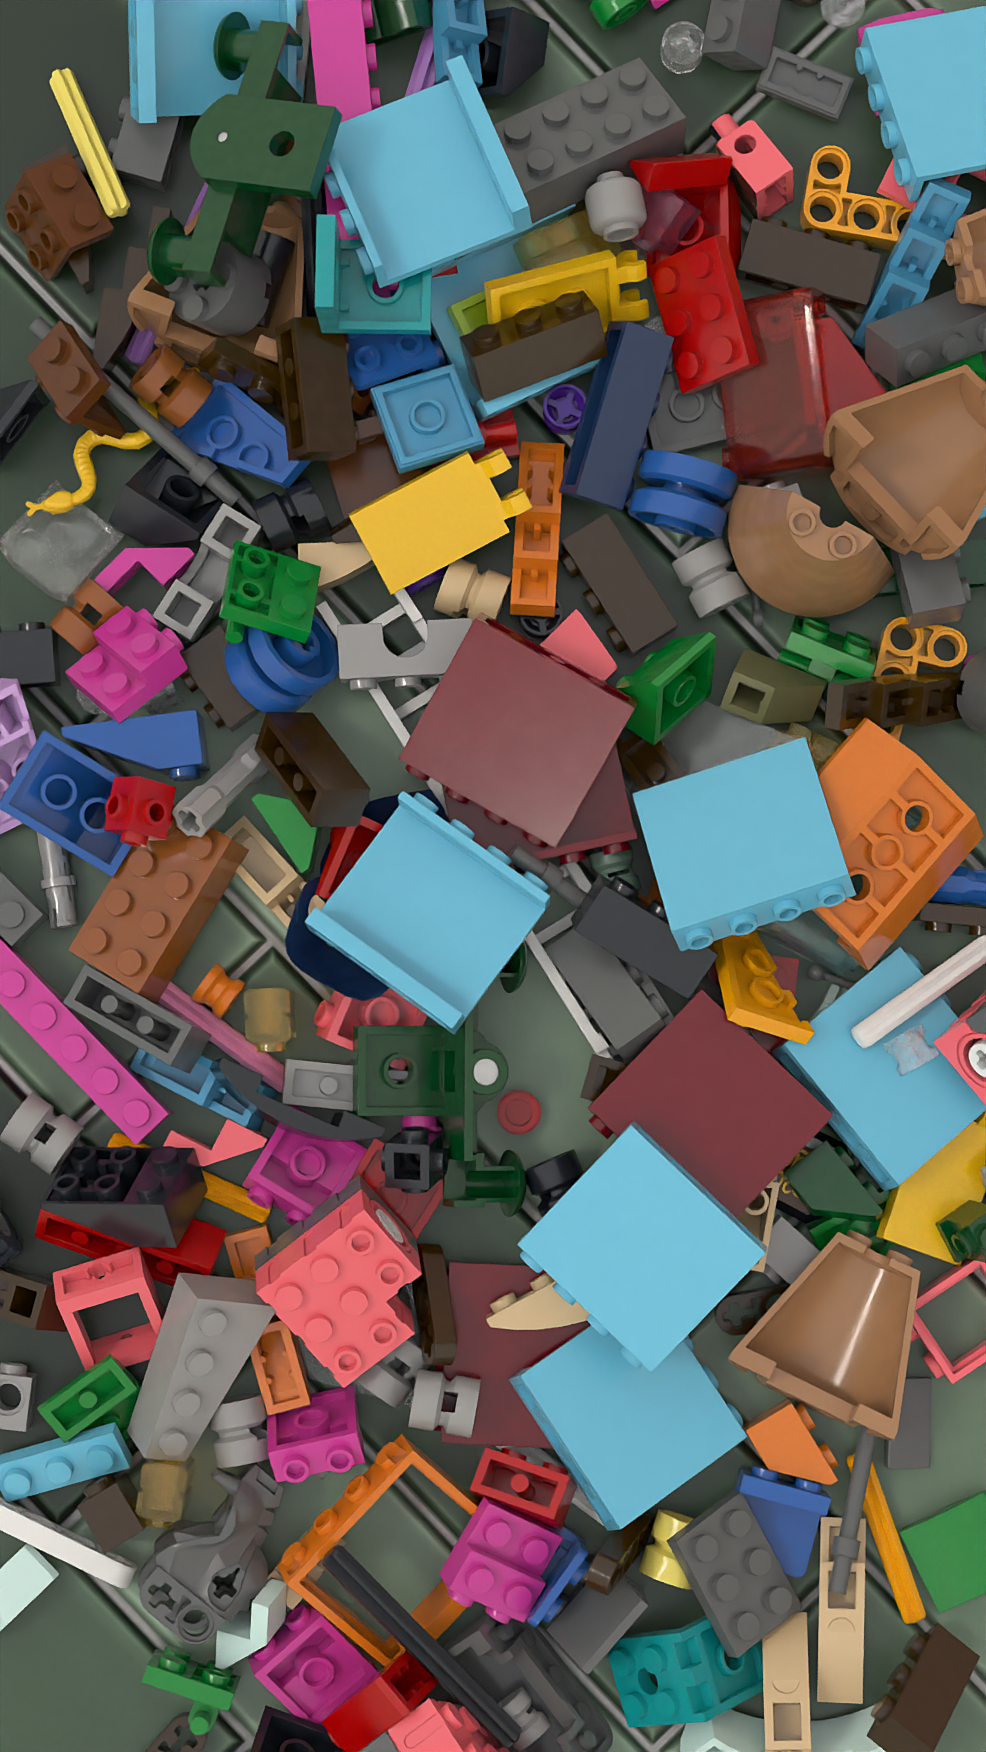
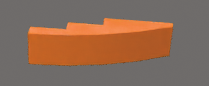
M521 441L518 488H523L532 508L516 515L510 614L554 617L562 500V493L558 491L563 478L565 444Z
M268 1223L226 1234L224 1242L235 1278L256 1280L255 1255L266 1246L269 1248L274 1244ZM274 1314L250 1354L267 1415L311 1405L312 1403L298 1337Z

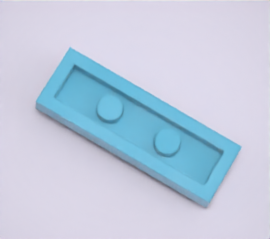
M116 1422L79 1432L65 1443L61 1438L1 1454L0 1491L6 1502L18 1500L128 1469L131 1466L132 1455Z

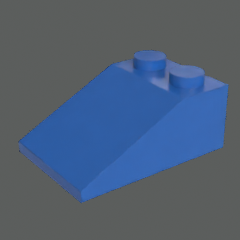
M197 710L127 718L120 724L112 720L61 727L62 736L76 745L166 776L170 775V779H174V782L201 779L200 771L210 770L204 718Z
M43 730L2 796L0 810L111 877L114 876L132 845L120 842L121 835L104 830L106 802L111 795L114 777L120 776Z

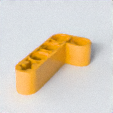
M834 145L820 148L813 155L806 176L800 211L802 229L812 228L828 233L830 235L829 240L847 243L848 240L864 242L872 246V248L892 251L900 235L897 223L907 220L912 210L893 200L846 192L850 174L848 154L842 148ZM823 162H831L838 167L840 175L834 179L824 178L819 173L817 166ZM815 205H824L830 209L832 219L827 222L816 221L811 216L810 208ZM866 212L874 218L876 226L870 230L861 229L855 224L854 215Z
M906 617L896 618L883 629L879 637L876 666L871 677L881 676V673L884 671H893L897 674H914L917 667L938 672L951 670L964 659L967 653L965 637L959 631L942 625L909 630ZM903 628L911 634L912 646L910 649L899 650L893 646L890 640V634L893 629ZM946 639L954 645L955 656L953 660L943 661L935 655L934 643L936 640ZM903 724L892 726L889 733L898 741Z

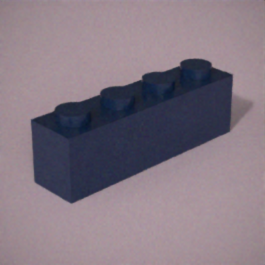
M609 321L605 334L608 356L600 358L599 363L596 365L558 491L559 493L603 508L623 510L624 504L630 499L634 490V479L632 477L637 461L646 450L647 436L645 434L650 417L656 413L659 406L660 394L658 390L661 380L672 363L673 352L671 347L674 337L630 321Z

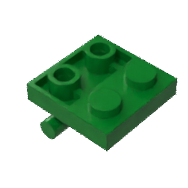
M236 540L230 553L219 617L228 620L225 639L233 644L242 642L245 625L306 643L311 633L321 567Z
M796 616L794 617L788 631L786 649H781L777 661L826 680L827 683L824 688L828 690L829 682L855 679V677H871L876 666L877 649L870 647L872 642L870 639L851 631H847L845 636L829 630L830 624L820 618L805 617L801 619Z
M165 1646L164 1651L156 1648L147 1664L142 1683L193 1699L194 1702L188 1717L190 1729L195 1735H203L209 1732L215 1725L220 1709L229 1711L241 1676L232 1674L233 1668L231 1666L224 1670L215 1667L216 1661L208 1660L207 1665L190 1660L191 1654L177 1647Z

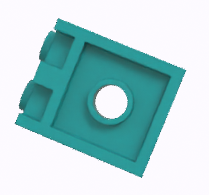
M317 215L315 310L321 332L431 335L432 268L397 281L399 289L396 294L389 298H381L373 291V284L376 281L374 274L371 273L365 276L355 249L362 247L360 240L340 238L336 215Z
M706 1615L679 1629L623 1634L607 1655L628 1728L707 1722L763 1692L762 1641H758L738 1658L730 1657L729 1666H727L724 1659L725 1650ZM649 1673L656 1676L658 1687L651 1681Z

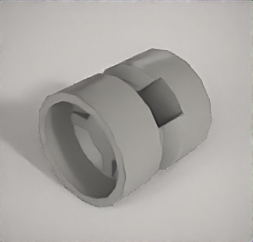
M723 538L708 542L672 563L682 586L692 587L693 589L689 599L699 619H704L718 613L750 595V591L739 572H732L729 569L733 558Z
M32 1092L12 1116L3 1130L0 1140L19 1154L25 1151L30 1152V1161L49 1175H52L75 1146L84 1131V1127L65 1114L56 1117L53 1114L54 1106ZM47 1127L53 1134L46 1144H43L37 1139Z
M410 1337L356 1378V1380L384 1402L398 1409L413 1389L410 1380L417 1378L419 1368L427 1370L430 1365H426L423 1360L421 1344L413 1337ZM395 1357L402 1361L399 1369L389 1363Z
M419 1368L408 1427L433 1431L439 1425L443 1426L446 1434L471 1438L481 1379L456 1375L451 1381H448L442 1372ZM444 1395L457 1397L454 1413L441 1411Z
M261 1393L223 1399L209 1422L210 1430L217 1432L219 1436L213 1443L218 1468L236 1467L269 1459L267 1429L262 1427V1423L267 1419V1412Z

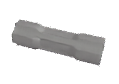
M253 733L231 754L229 761L204 785L196 786L175 806L172 814L176 819V826L187 836L194 835L201 838L223 817L228 806L250 785L258 784L270 772L254 750L259 735Z

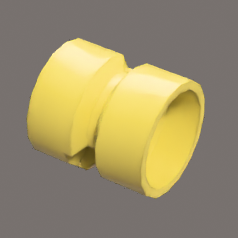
M658 1509L651 1530L655 1543L646 1545L639 1571L658 1581L684 1589H692L666 1540L688 1525L694 1518L673 1511Z

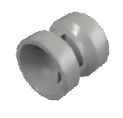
M523 1687L516 1689L498 1703L522 1729L521 1737L512 1745L516 1752L531 1745L551 1725L550 1720L542 1711H536L534 1708H531V1697Z

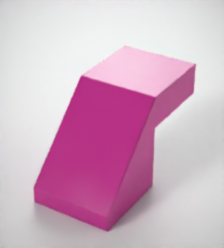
M125 548L94 581L113 597L143 567L168 591L175 579L179 580L185 574L196 555L189 548Z

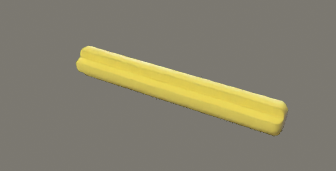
M69 68L57 69L52 72V78L49 83L104 211L110 218L123 217L128 213L127 210L130 207L129 199L76 77Z

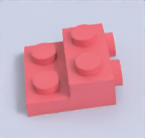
M390 988L380 997L365 1001L346 997L334 990L330 1001L323 1000L319 1004L314 1015V1025L319 1026L316 1035L353 1051V1026H423L427 1015ZM396 1058L389 1066L404 1071L407 1064L403 1059Z

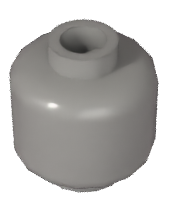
M610 171L599 175L597 182L590 186L585 193L589 224L595 234L603 236L604 240L608 242H621L638 235V229L644 225L647 219L643 192L639 181L631 177H624L620 171Z

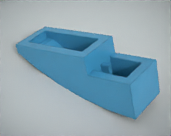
M141 1048L138 1049L129 1069L246 1128L259 1131L264 1121L239 1104L222 1087L210 1070L214 1059L202 1053L190 1074L168 1065ZM260 1083L257 1093L273 1100L278 1092Z

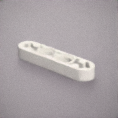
M0 1497L1 1531L114 1586L125 1589L129 1588L138 1569L135 1563L113 1551L104 1554L99 1544L11 1501L6 1502L3 1497Z

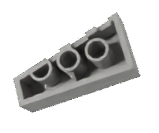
M178 1272L127 1429L128 1434L144 1459L186 1462L275 1314V1309L269 1303L266 1304L256 1293V1280Z

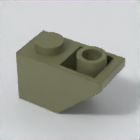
M745 648L733 671L720 708L758 724L811 721L827 681Z

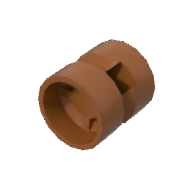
M167 344L159 346L144 361L129 383V389L147 404L156 402L158 404L157 412L175 428L184 425L198 411L213 388V383L195 368L186 370L184 368V359ZM173 375L175 379L163 392L161 387Z
M91 578L73 595L75 601L73 607L64 606L48 623L82 655L88 654L99 645L93 632L124 608ZM92 608L101 615L95 626L84 618Z

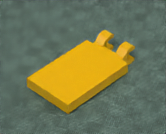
M605 250L484 282L488 324H494L513 317L521 310L534 309L553 302L563 294L576 293L583 290L599 310L605 337L609 321H640L649 317L648 300H640V291L638 289H629L620 294L619 284L646 279V261H638L636 250L623 251L616 257L610 250Z
M502 448L487 454L473 462L468 451H465L349 513L354 527L391 595L509 533L510 531L504 520L532 508L522 487L502 498L497 494L490 478L512 468Z
M986 1110L901 1185L891 1189L876 1237L950 1264L961 1266L962 1261L959 1263L954 1262L935 1223L968 1200L982 1202L985 1189L980 1170L986 1165Z

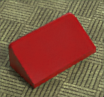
M701 153L631 159L629 166L646 191L651 192L727 184L733 159L728 155Z

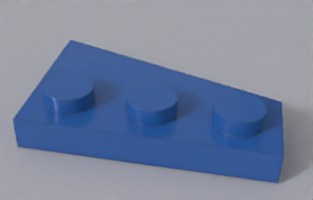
M215 379L212 382L213 388L198 411L184 425L174 428L171 432L199 457L203 458L206 456L210 461L289 488L311 461H288L285 427L233 383H225Z

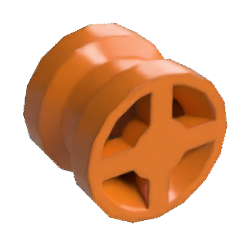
M217 963L200 983L191 999L198 1004H207L212 1008L213 1015L221 1020L237 1000L246 983L240 979H231L225 974V968Z

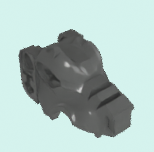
M257 1462L247 1465L238 1475L216 1468L211 1474L212 1479L226 1490L228 1494L212 1515L211 1519L213 1521L194 1522L173 1517L171 1519L173 1528L165 1531L156 1539L154 1553L139 1572V1595L144 1609L180 1639L189 1644L198 1645L208 1641L225 1620L231 1623L232 1618L239 1611L248 1612L250 1598L255 1599L266 1585L268 1566L260 1546H262L268 1536V1531L264 1526H272L275 1515L273 1508L280 1506L284 1487L281 1482L276 1483L275 1477ZM230 1574L232 1578L230 1584L222 1581L216 1586L214 1577L219 1575L225 1578ZM164 1583L171 1586L168 1593L159 1587L163 1586ZM153 1584L158 1587L154 1592L149 1590ZM170 1598L174 1600L171 1607L165 1603ZM188 1598L189 1601L181 1606L182 1602ZM195 1609L205 1612L199 1620L188 1621L184 1619L185 1614ZM208 1624L207 1628L199 1634H191L186 1631L198 1630Z

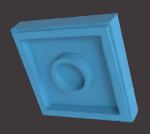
M455 363L370 388V397L399 474L454 458L465 451L471 453L484 449V439Z

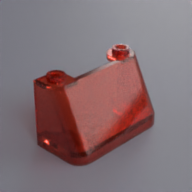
M812 286L744 299L743 302L760 364L720 381L728 448H722L723 467L737 474V483L834 471L835 467L832 457L824 455L823 446L825 428L831 417L822 335H825V327L816 323V320H821V315L826 314L824 292Z

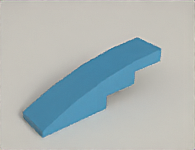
M433 0V52L436 84L449 80L445 61L463 55L477 89L483 84L478 44L488 36L484 0Z
M941 178L927 180L870 296L851 339L852 344L865 349V325L923 302L929 291L930 280L945 255V241L951 238L957 220L962 217L969 204L971 191Z

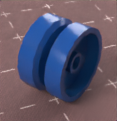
M662 450L644 451L638 474L651 487L646 486L633 490L628 509L629 515L646 524L679 534L709 539L722 538L728 516L726 511L716 503L725 502L733 498L738 479L737 474L716 463L689 455Z
M313 614L311 633L306 643L245 626L242 642L237 644L228 642L225 648V667L231 682L241 696L256 709L265 713L296 712L311 700L313 694L321 691L335 679L339 671L338 648L327 627Z

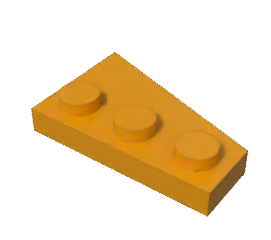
M756 930L746 935H731L713 941L718 952L715 964L727 1020L742 1027L754 1028L806 1045L815 1032L808 1021L801 1020L800 1022L793 1010L797 1001L790 990L781 989L773 975L777 970V966Z

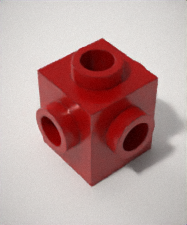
M141 776L114 777L111 795L105 806L106 821L104 830L121 835V843L138 847H147L148 840H166L167 832L173 820L172 806L176 787Z

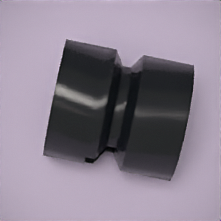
M308 476L293 482L289 488H285L284 494L281 496L271 492L251 502L276 553L298 544V538L302 534L311 538L332 528Z
M574 1149L525 1170L526 1182L531 1194L541 1198V1202L537 1206L541 1217L555 1205L584 1173Z

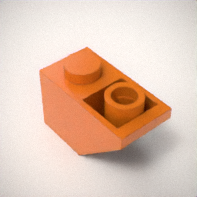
M787 1398L742 1425L769 1470L827 1485H832L838 1481L832 1469L839 1466L825 1442L819 1446L815 1443L809 1431L816 1426L803 1404L794 1408L791 1401Z

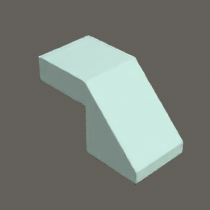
M28 1543L0 1568V1631L59 1575L34 1546Z
M270 1578L265 1587L252 1601L251 1610L248 1609V1612L239 1611L232 1618L231 1623L227 1620L223 1622L217 1630L215 1667L224 1670L268 1644L285 1621L287 1584L285 1582Z

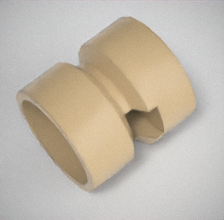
M460 558L449 564L433 609L454 618L466 614L468 618H472V623L481 612L497 621L512 578L490 569L480 574L478 573L477 564Z

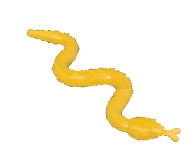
M171 375L164 385H170L175 377ZM137 395V402L160 422V414L157 412L155 402L147 404ZM142 429L137 432H127L120 440L106 434L104 437H101L88 430L77 440L73 453L75 467L81 480L80 489L74 493L57 491L41 504L27 501L25 504L30 508L27 515L31 517L37 510L41 509L52 515L66 513L73 509L74 506L88 501L95 494L97 476L90 456L91 450L95 446L104 444L124 450H140L142 447L152 443L153 439Z

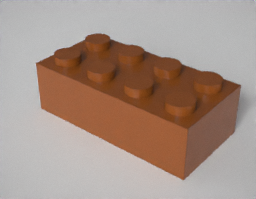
M174 815L166 840H148L147 847L132 846L68 949V951L137 994L154 1002L159 1001L234 877L235 871L249 852V849L213 827L201 838L194 835L187 836L176 826L177 822Z

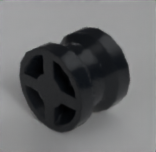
M556 598L554 617L519 615L521 628L534 639H546L562 623L563 608L561 602Z

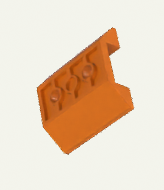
M864 718L817 772L849 875L851 877L860 874L863 880V887L857 896L846 898L836 906H821L812 910L839 936L836 942L865 970L869 971L984 835L976 814L916 753L871 720ZM918 805L922 813L921 821L915 828L908 829L905 824V815L911 807Z

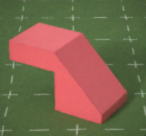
M227 1119L213 1148L177 1129L170 1131L163 1147L195 1148L199 1164L206 1166L262 1148L267 1145L270 1137Z

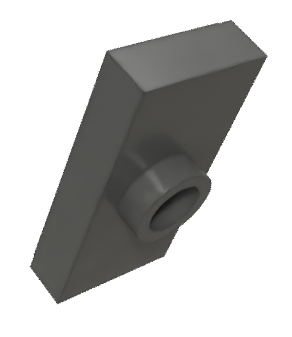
M772 46L768 67L762 70L755 91L836 123L854 78Z

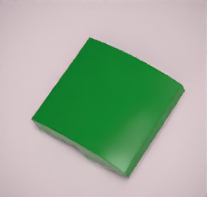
M109 1354L39 1405L37 1409L64 1443L79 1432L116 1422L125 1441L130 1437L127 1429L142 1385L112 1354Z
M986 1490L949 1504L943 1511L901 1529L899 1533L939 1613L986 1593Z

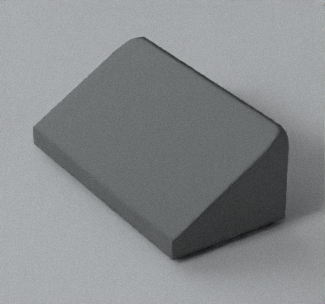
M905 1378L898 1432L894 1440L885 1439L884 1466L886 1469L929 1468L931 1378Z

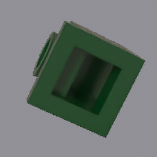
M968 1200L935 1223L954 1262L959 1263L963 1259L968 1258L986 1263V1204Z

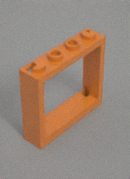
M403 1434L394 1442L386 1444L378 1452L375 1462L363 1475H358L350 1481L344 1491V1495L332 1508L325 1509L318 1515L313 1523V1528L300 1542H295L287 1548L281 1562L277 1565L285 1583L384 1667L406 1649L392 1635L385 1640L309 1576L308 1573L411 1464L468 1514L473 1516L480 1502ZM443 1580L410 1614L435 1640L467 1608L448 1595L449 1589Z

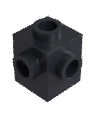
M403 1127L401 1132H398L389 1139L382 1148L381 1168L385 1172V1188H401L402 1192L411 1194L425 1193L442 1179V1175L447 1173L449 1154L448 1149L442 1147V1134L428 1133L427 1127ZM414 1153L420 1154V1161L415 1158Z

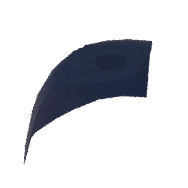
M321 876L308 881L298 897L285 937L286 953L291 962L314 980L346 997L361 1001L380 997L389 989L388 986L337 949L328 946L326 941L308 929L305 924V920L309 916L308 907L312 897L316 895L315 892Z

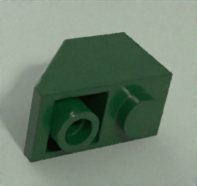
M825 1141L784 1173L785 1182L812 1215L876 1223L883 1217V1210L879 1206L884 1202L883 1198L868 1180L863 1184L859 1182L851 1172L856 1165L840 1145L833 1149Z

